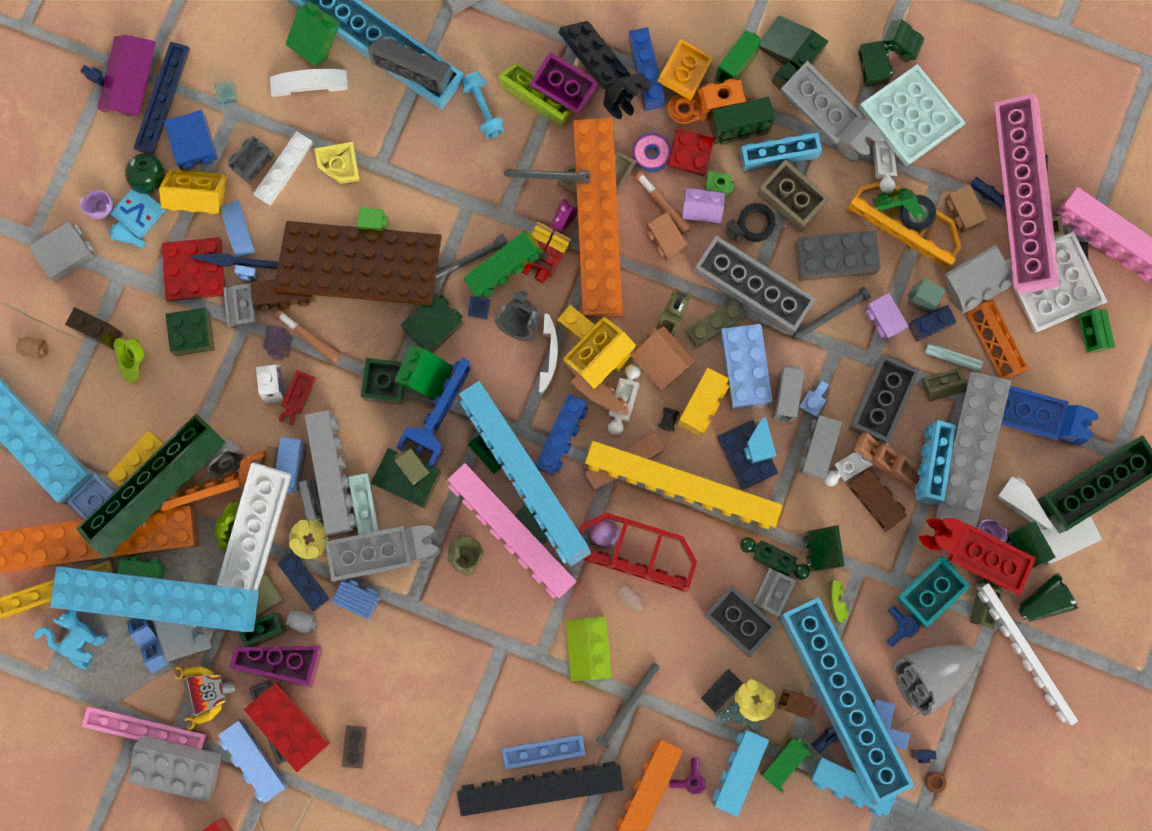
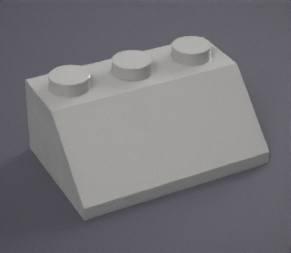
M996 245L945 274L950 302L963 314L1013 285L1011 270Z
M153 620L165 663L202 653L212 648L206 627Z

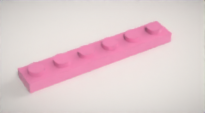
M87 706L82 727L139 740L144 735L202 750L204 749L207 734Z

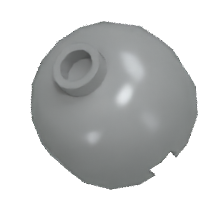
M223 439L226 443L205 464L209 475L221 477L223 476L222 473L228 470L229 473H232L240 468L244 453L238 443L231 439Z

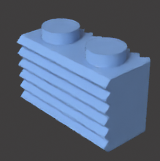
M348 579L347 582L342 580L332 603L370 620L380 600V597L376 596L378 592L368 587L366 590L358 587L360 583Z

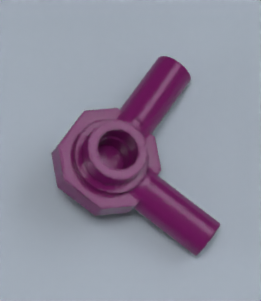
M691 758V774L686 780H670V788H685L690 794H701L706 789V779L700 774V758Z

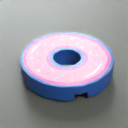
M655 133L639 137L633 148V159L637 161L636 165L648 172H656L665 168L670 157V144L663 136ZM653 148L657 151V155L649 157L646 151Z

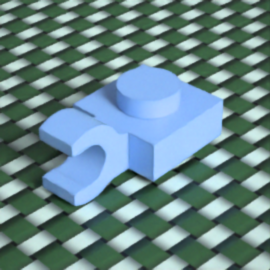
M821 381L815 392L809 390L799 408L817 417L826 402L822 395L829 384Z

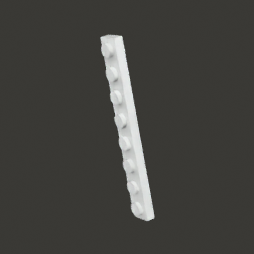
M982 582L976 586L979 591L977 593L979 598L989 606L990 615L1000 623V630L1005 637H1009L1011 640L1012 649L1016 654L1021 655L1023 666L1034 675V683L1045 692L1044 698L1049 705L1054 706L1057 712L1055 714L1059 721L1071 726L1078 722L1077 718L990 584Z

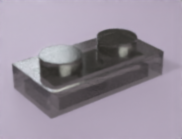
M346 725L342 767L363 768L367 727Z

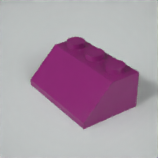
M552 52L548 53L529 84L577 115L591 103L600 88V85L594 78Z

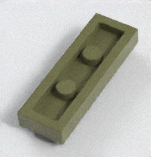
M736 299L686 330V333L697 348L718 335L723 328H728L744 318L746 314Z

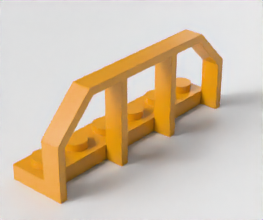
M880 182L861 186L846 209L848 213L851 210L879 227V232L883 233L885 231L910 246V251L916 250L941 265L944 272L953 265L956 260L955 257L961 249L954 220L936 210L935 218L949 226L955 248L953 253L948 250H941L936 247L933 241L923 239L922 235L926 229L920 230L918 234L915 230L902 226L899 220L892 218L899 206H895L887 217L882 210L874 209L868 205L866 200L859 198L862 192L880 189ZM895 185L893 192L897 193L896 190L901 188Z

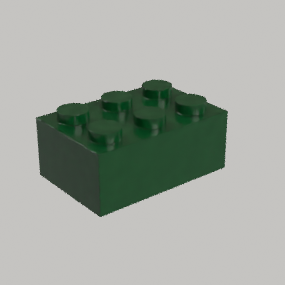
M768 96L712 110L709 125L714 138V144L720 143V145H724L734 139L745 140L751 135L757 134L762 136L769 133L775 120L770 98Z

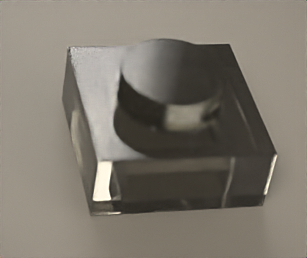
M734 219L726 224L725 233L730 240L734 239L738 243L744 238L745 233Z

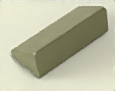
M960 368L922 378L929 401L963 393L967 388V381Z
M991 586L1001 601L1003 590ZM976 594L970 623L994 629L996 620L990 615V608L987 603H983L978 594Z

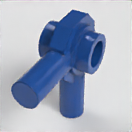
M895 606L888 610L899 622L898 631L887 640L890 646L893 647L903 637L912 638L919 632V624L913 617H904Z

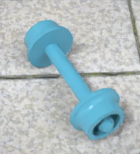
M479 72L466 75L462 79L464 86L462 90L464 93H474L486 121L479 127V130L484 133L486 138L497 137L504 132L502 125L504 120L499 117L492 118L480 90L487 84L485 78H482Z

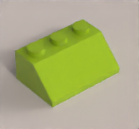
M606 616L565 620L571 681L612 678Z

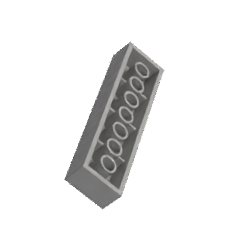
M971 371L954 437L944 502L938 504L935 518L942 520L944 518H955L975 528L977 527L1012 380Z

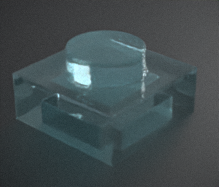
M234 81L214 84L219 105L238 102Z

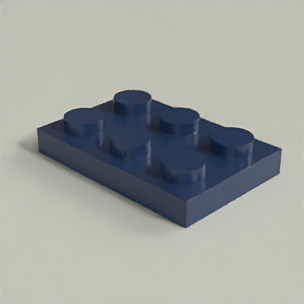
M753 420L717 436L741 490L778 474L772 459L751 464L750 459L747 460L745 457L744 448H746V443L756 428Z

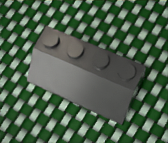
M379 37L368 48L373 65L442 95L453 75L448 63L444 61L437 62L425 53L419 54L410 46L404 45L403 47L398 45L395 40L389 37L386 39Z

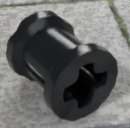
M663 407L662 411L664 413L658 427L674 432L675 421L680 412Z

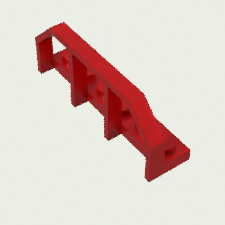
M607 512L580 526L579 533L582 536L585 529L606 518L623 523L613 558L609 557V553L598 551V553L590 551L591 554L582 560L683 592H687L690 588L697 560L684 536ZM627 525L658 534L649 567L642 563L634 565L628 563V559L618 557ZM662 536L680 541L692 563L688 578L680 575L672 577L661 569L652 570Z

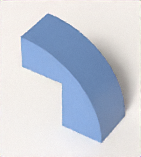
M237 200L221 205L222 217L235 256L241 257L254 253V242L248 231L246 215L240 201Z
M133 618L127 621L129 636L141 649L144 665L149 671L154 673L169 665L170 662L165 663L156 629L151 620Z
M872 699L871 701L893 744L907 750L910 733L890 729L895 704Z

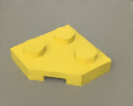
M353 142L314 148L319 170L340 184L360 181Z

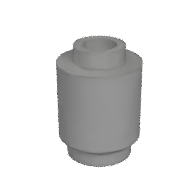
M291 610L286 626L290 627L291 630L310 635L311 631L315 632L318 620H315V615L299 610Z

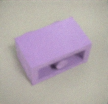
M686 188L682 219L721 223L725 193Z
M890 293L869 303L865 307L867 318L873 321L876 326L875 331L879 338H883L884 342L909 327Z

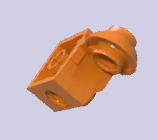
M728 79L721 84H706L705 87L696 91L691 101L677 94L668 104V113L675 122L680 124H688L696 120L707 122L710 120L712 110L746 102L741 79ZM685 107L688 109V112L682 113L679 111V108Z

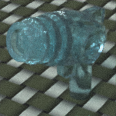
M738 703L731 704L730 711L728 707H725L726 712L722 709V714L720 711L715 713L718 725H725L724 721L726 724H729L728 720L733 724V719L735 723L740 722L742 726L749 724L755 733L762 728L758 722L751 721L740 713Z

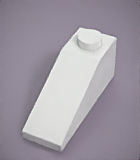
M1012 476L996 499L1028 521H1036L1038 527L1048 533L1053 526L1031 489L1026 486L1027 483L1023 479Z

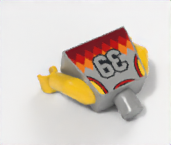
M202 666L187 667L186 669L177 667L174 669L175 671H181V676L175 677V679L184 680L191 716L186 718L184 722L187 720L192 721V726L187 728L188 730L212 720L221 711L222 704L226 703L224 694L235 692L233 680L221 682L220 674L215 675L211 669Z

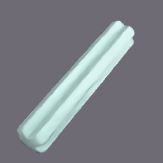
M931 343L925 349V353L977 372L983 366L981 360Z

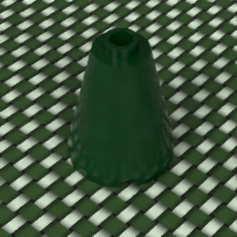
M1059 573L1054 574L1019 604L1021 608L1018 609V612L1023 620L1027 619L1029 622L1079 609L1069 588L1062 583L1061 580L1063 579Z

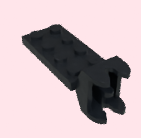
M589 21L561 27L558 31L560 36L600 87L605 89L603 106L617 119L622 118V111L619 108H622L625 113L632 116L634 108L630 102L634 96H637L639 88L645 92H649L651 88L642 73L631 75Z

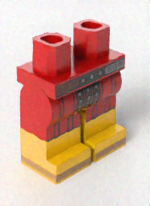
M537 222L532 235L543 252L539 254L540 257L535 262L527 263L523 266L524 270L521 273L528 275L531 268L538 270L534 279L544 284L548 277H552L554 271L571 245V239L556 231L553 234L551 228Z

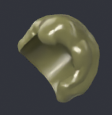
M460 535L449 545L448 561L456 571H460L468 576L475 572L484 550L474 538Z

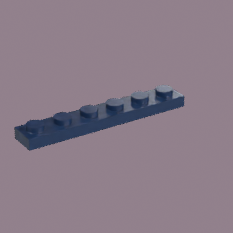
M170 41L133 147L136 151L154 156L165 124L164 121L168 116L190 52L189 46Z

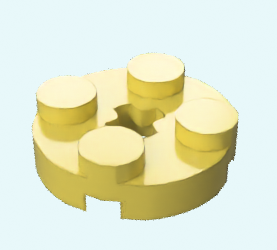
M308 519L298 521L292 527L289 534V547L297 556L304 559H313L326 552L325 542L330 541V536L325 533L324 524L319 521H308ZM312 533V538L315 540L307 545L304 537Z
M750 679L736 691L735 702H738L739 711L745 718L758 722L759 720L767 719L773 713L776 696L772 690H769L762 683ZM752 698H755L758 701V703L754 704V700Z

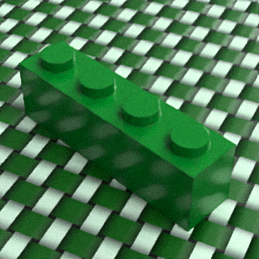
M523 231L467 274L464 280L476 297L487 298L494 293L493 289L498 285L500 287L506 284L511 275L519 274L524 270L523 266L539 259V254L543 250L531 232Z

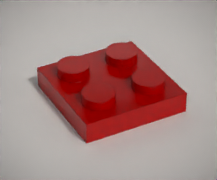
M677 128L668 166L705 176L714 138Z

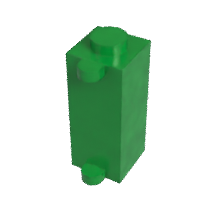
M791 737L760 775L782 793L784 791L781 787L806 756L811 758L813 755L806 749L808 745L802 739Z

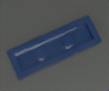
M294 552L277 563L313 612L330 600Z

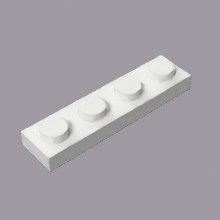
M296 131L253 195L271 206L314 144L313 141Z

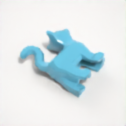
M68 610L59 618L53 619V622L59 626L70 629V632L60 644L55 643L54 633L50 628L40 627L35 631L34 638L36 640L42 635H46L47 646L52 651L68 657L74 665L83 670H87L92 662L90 659L94 656L92 652L86 653L83 651L86 643L99 646L104 644L108 637L105 634L97 635L89 625L79 620L77 611Z

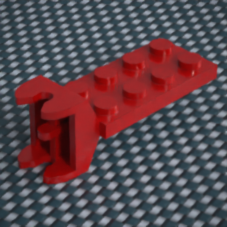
M928 518L926 520L928 526L934 529L935 535L933 537L929 535L919 536V540L924 547L935 553L949 556L948 561L1016 595H1021L1035 562V557L958 519L944 518L942 520L940 518Z

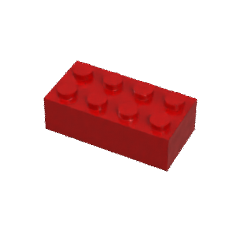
M279 682L272 684L244 709L247 715L296 772H299L331 744Z

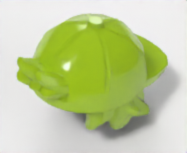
M230 502L226 506L223 515L219 516L216 520L214 534L218 549L227 550L240 502Z

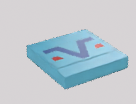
M131 189L110 215L139 239H142L164 214L166 209L161 208V205L148 194H140Z

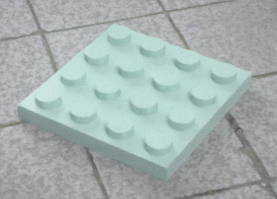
M918 64L865 100L858 107L865 117L879 129L882 138L906 167L966 124Z

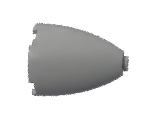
M960 645L933 646L909 653L893 663V671L897 673L899 682H896V685L902 697L912 709L916 707L921 711L922 715H929L951 700L965 685L976 666L977 654L973 649Z

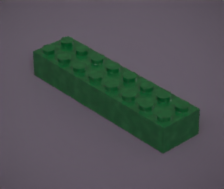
M195 414L76 528L89 546L106 559L116 551L117 547L124 540L129 539L132 533L140 525H143L154 511L160 509L162 504L170 496H173L184 482L190 480L192 475L200 467H203L214 453L220 451L226 442L199 415Z

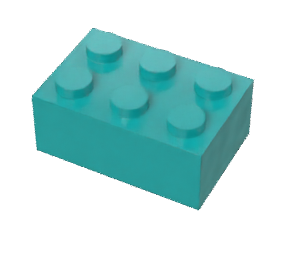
M941 556L929 564L894 599L922 628H927L971 586Z

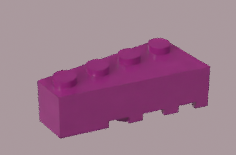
M320 645L235 647L229 668L234 671L312 688L322 647Z

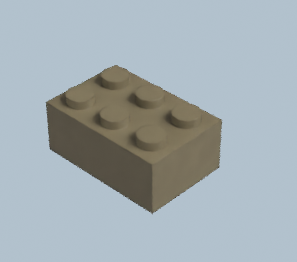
M786 159L759 187L757 195L800 232L829 200L825 193Z

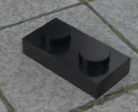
M727 669L701 699L716 713L743 682Z

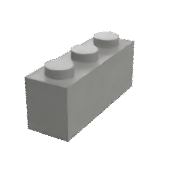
M821 415L816 417V420L812 419L809 429L812 431L811 438L806 439L804 449L807 450L806 455L801 457L798 467L801 468L800 474L822 481L826 479L842 425L841 421Z

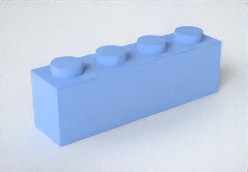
M243 719L238 720L218 735L220 737V745L224 750L228 749L232 755L230 757L231 761L236 767L241 768L244 780L248 784H252L255 789L254 794L259 801L263 800L266 803L288 787Z

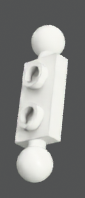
M882 138L880 143L875 142L872 147L876 179H882L880 182L881 191L890 193L895 189L894 180L897 177L895 153Z
M630 364L626 367L625 375L627 379H619L615 392L617 399L621 397L628 404L626 409L629 414L626 416L609 412V416L613 417L614 420L608 424V431L614 436L620 435L623 432L622 420L629 422L640 384L634 382V380L640 376L641 370L636 364Z
M854 452L834 464L836 471H828L827 477L823 482L827 486H835L840 477L846 482L873 464L858 452Z

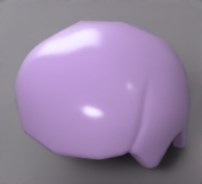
M102 190L90 191L86 198H81L80 200L82 211L93 219L106 217L113 207L112 198L107 192Z
M606 518L589 527L587 536L593 545L607 548L616 543L619 538L620 529L615 521Z
M985 519L977 524V529L1006 542L1008 531L1000 526L999 521Z

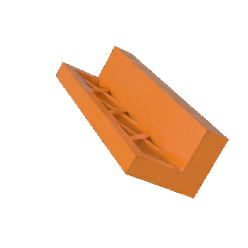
M994 300L986 301L966 312L999 378L1010 379L1029 369ZM980 309L984 314L983 323L977 321L973 314ZM985 328L991 329L994 333L992 340L985 337ZM994 345L1001 347L1003 351L1001 357L994 355ZM1003 363L1010 364L1013 372L1005 376L1002 370Z

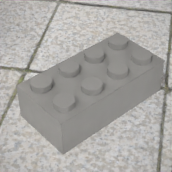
M142 735L134 745L128 783L208 802L216 789L222 754Z

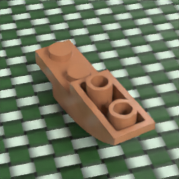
M564 361L576 376L571 383L586 398L608 411L626 416L629 414L626 409L628 404L621 397L617 399L614 396L616 391L609 383L605 385L602 382L594 389Z

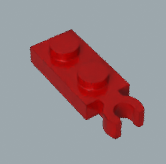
M296 370L281 405L286 410L280 414V422H283L284 418L289 416V425H294L295 413L301 415L315 382V377Z

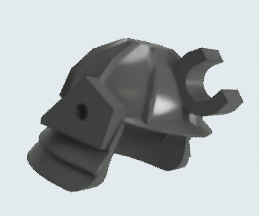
M519 291V293H514V300L510 301L507 305H503L500 314L495 318V324L502 332L512 338L530 341L534 338L535 329L539 327L540 313L537 312V308L530 301L526 300L528 293Z

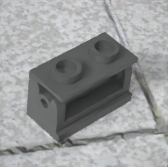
M253 135L250 139L248 138L244 141L238 153H234L231 156L228 166L250 184L273 158L274 154L269 147Z

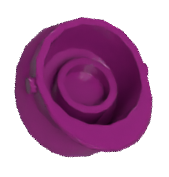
M566 198L562 199L557 207L550 228L561 233L575 219L578 207L569 205Z

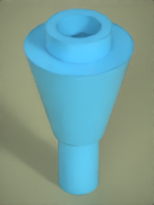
M120 222L117 225L113 224L109 231L110 239L132 243L142 249L146 244L145 241L137 238Z

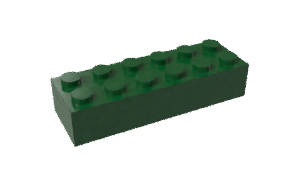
M1143 435L1137 437L1038 498L1037 501L1058 533L1068 531L1151 479L1152 448Z

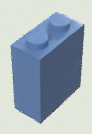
M280 437L276 469L292 474L287 494H294V491H299V482L302 481L307 444L300 439Z

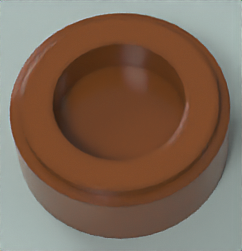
M939 772L927 774L925 786L929 791L940 793L945 789L947 782L943 774Z

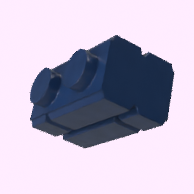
M946 305L911 321L908 326L915 341L918 342L953 326L956 323V319L950 307Z

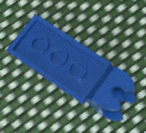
M462 357L461 361L457 360L452 369L454 372L453 376L445 381L443 385L445 390L442 396H437L433 404L435 408L432 414L428 413L423 422L425 427H406L396 447L399 451H402L407 443L411 441L419 445L416 450L417 453L420 454L423 448L433 453L428 465L433 468L435 467L444 451L435 434L472 369L469 360Z
M1010 386L1001 425L1056 441L1060 438L1066 443L1082 445L1094 435L1087 427L1091 426L1092 421L1097 420L1099 417L1090 408L1080 405H1068V401Z

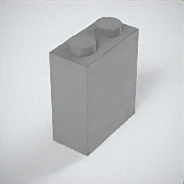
M70 221L29 246L49 279L55 283L95 258L92 253L94 248L88 240L84 241L82 237L84 233L78 225L74 226Z
M788 365L779 373L772 420L792 423L797 418L804 370H799V366Z

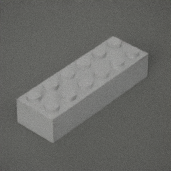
M715 236L693 271L695 275L733 299H736V301L791 336L795 333L816 300L807 292L718 236Z
M329 410L306 414L305 420L325 533L329 536H337L355 532L354 527H357L356 518L351 511L353 501L347 489L350 487L349 479L344 472L347 464L345 456H342L340 450L343 449L342 438L337 433V430L340 429L338 417L336 418Z

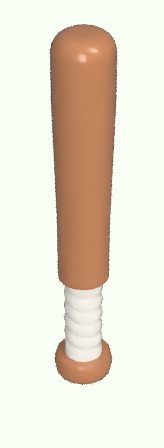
M640 170L636 173L634 179L640 181L664 213L668 212L678 230L682 234L687 233L691 228L690 224L685 219H682V215L657 188L652 186L644 176V171Z
M279 309L274 315L276 320H281L292 328L294 333L330 362L335 364L340 360L341 355L301 324L294 322L285 314L283 309Z

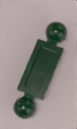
M745 537L740 542V548L743 552H754L753 560L788 577L791 572H794L796 578L800 580H805L810 575V569L807 565L795 564L797 557L763 540L760 541L759 545H756L755 541L750 537Z

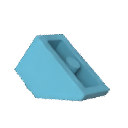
M766 417L759 421L746 443V448H744L745 457L747 460L750 459L751 464L777 456Z

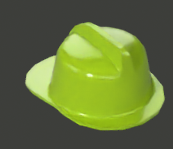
M116 338L114 350L120 373L127 382L134 383L139 377V365L145 358L144 350L138 338L129 340Z

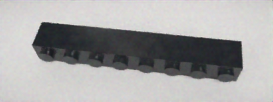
M615 761L604 762L601 767H595V764L584 765L583 770L577 771L572 767L562 769L563 773L555 774L554 771L542 772L543 776L540 777L528 774L523 775L521 780L514 781V777L502 779V783L494 784V780L481 782L482 786L474 787L473 784L462 785V789L457 791L460 816L621 791L624 788L620 764H615Z

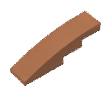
M862 433L854 450L884 473L915 491V487L919 482V467L904 454H897L887 444H880L870 434Z

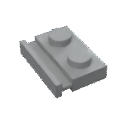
M251 283L228 288L223 287L227 326L233 327L257 323L256 308L253 306Z
M315 480L299 482V494L303 499L305 506L304 514L308 521H323L317 482Z
M769 568L752 604L780 617L796 580Z

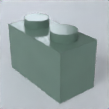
M925 278L921 283L917 282L908 294L910 299L907 304L928 314L937 307L946 289Z

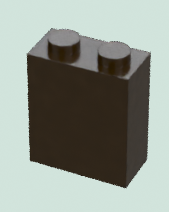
M76 307L73 308L65 323L66 326L77 333L114 350L115 339L121 338L123 335L120 330L111 324Z

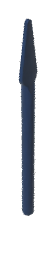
M228 253L192 256L193 259L223 267H230L232 265L277 269L278 262L238 258Z

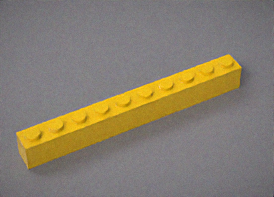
M591 441L584 462L588 464L587 469L596 472L602 469L607 471L606 475L617 479L619 475L626 477L625 481L637 485V482L644 483V488L656 491V488L664 490V495L675 498L676 494L683 497L682 501L691 504L697 501L702 503L701 507L713 510V507L721 509L720 513L729 517L732 516V513L739 515V520L750 523L751 520L759 522V527L768 530L770 526L776 528L783 507L782 504L595 441Z

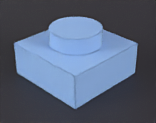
M235 266L234 273L240 280L251 282V279H258L259 273L255 268Z

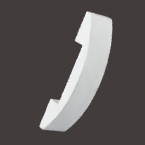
M308 69L278 74L270 77L271 96L291 95V92L328 89L329 92L348 90L347 71L341 69Z
M549 314L544 315L543 336L551 337L548 373L540 372L539 395H544L550 386L558 359L557 335Z

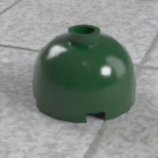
M138 154L132 157L126 164L125 178L133 191L140 194H150L153 190L159 189L165 178V170L162 163L155 156Z

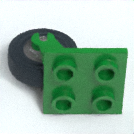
M908 188L896 190L897 193L893 194L881 193L877 195V198H873L878 211L902 205L900 208L901 221L907 228L915 231L928 228L936 217L934 203L926 196L915 195Z

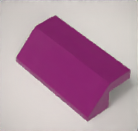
M129 35L114 36L98 110L103 112L117 111L126 116L139 115L156 44L155 41Z

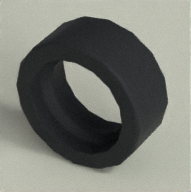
M761 203L747 205L741 211L737 221L740 235L751 242H761L767 239L775 226L773 211L767 205ZM760 212L766 216L768 225L763 232L754 234L746 228L745 219L749 213Z

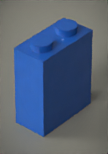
M202 110L164 121L174 159L180 170H190L195 165H207L212 163L213 160L218 159L208 122Z

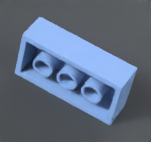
M761 324L723 328L720 332L725 374L729 378L727 384L730 385L728 388L730 409L770 405L773 401Z

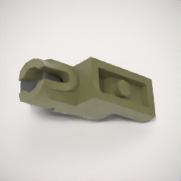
M673 289L656 327L657 330L665 326L672 336H675L691 299L688 293L685 294L678 289Z

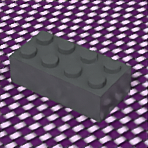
M876 230L798 237L795 242L799 281L877 274L881 269Z
M884 354L880 356L848 429L860 435L868 433L876 441L885 444L889 443L920 370Z

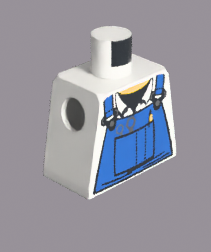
M281 365L256 367L258 392L265 404L283 402L285 397Z

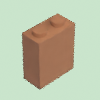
M665 326L658 330L654 328L647 334L649 338L645 342L641 340L635 347L636 351L631 354L661 391L695 363L693 358Z

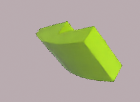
M831 580L829 599L832 615L836 623H843V619L846 620L848 615L846 603L838 602V599L842 598L843 586H841V581Z

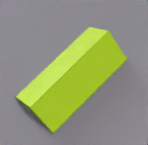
M517 62L499 75V87L563 129L574 112L531 87L529 84L535 74Z

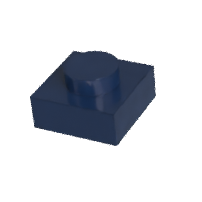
M84 65L80 72L85 78L102 87L104 78L101 75L102 72L93 66L89 68Z
M471 296L468 317L487 320L490 299Z
M911 750L912 758L918 759V763H930V759H937L935 750Z

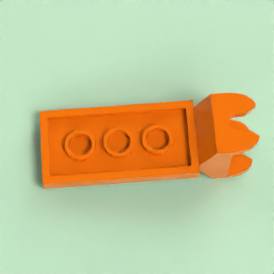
M263 450L244 456L241 460L239 474H237V471L226 474L221 480L213 478L207 480L202 486L194 484L186 487L187 489L183 492L177 490L173 496H170L162 504L161 510H168L241 486L244 488L251 463L265 457L266 451Z

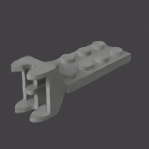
M808 61L780 89L834 145L838 144V151L847 159L857 161L859 160L858 153L861 155L870 154V139L879 143L882 141L879 129L871 121L860 119L862 115Z
M419 525L405 529V526L326 541L325 547L331 580L335 582L412 566V562L433 559L441 553V548L432 545L431 540L438 534V531L428 525Z

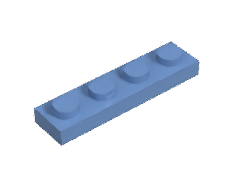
M582 734L502 748L505 769L586 755Z

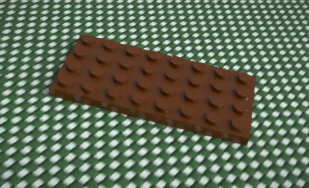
M286 221L273 287L274 292L432 306L442 235L385 229L382 231L363 230L352 226Z

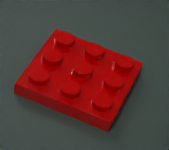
M220 237L162 243L165 299L167 302L224 296V267L192 258L193 255L223 254L222 239Z

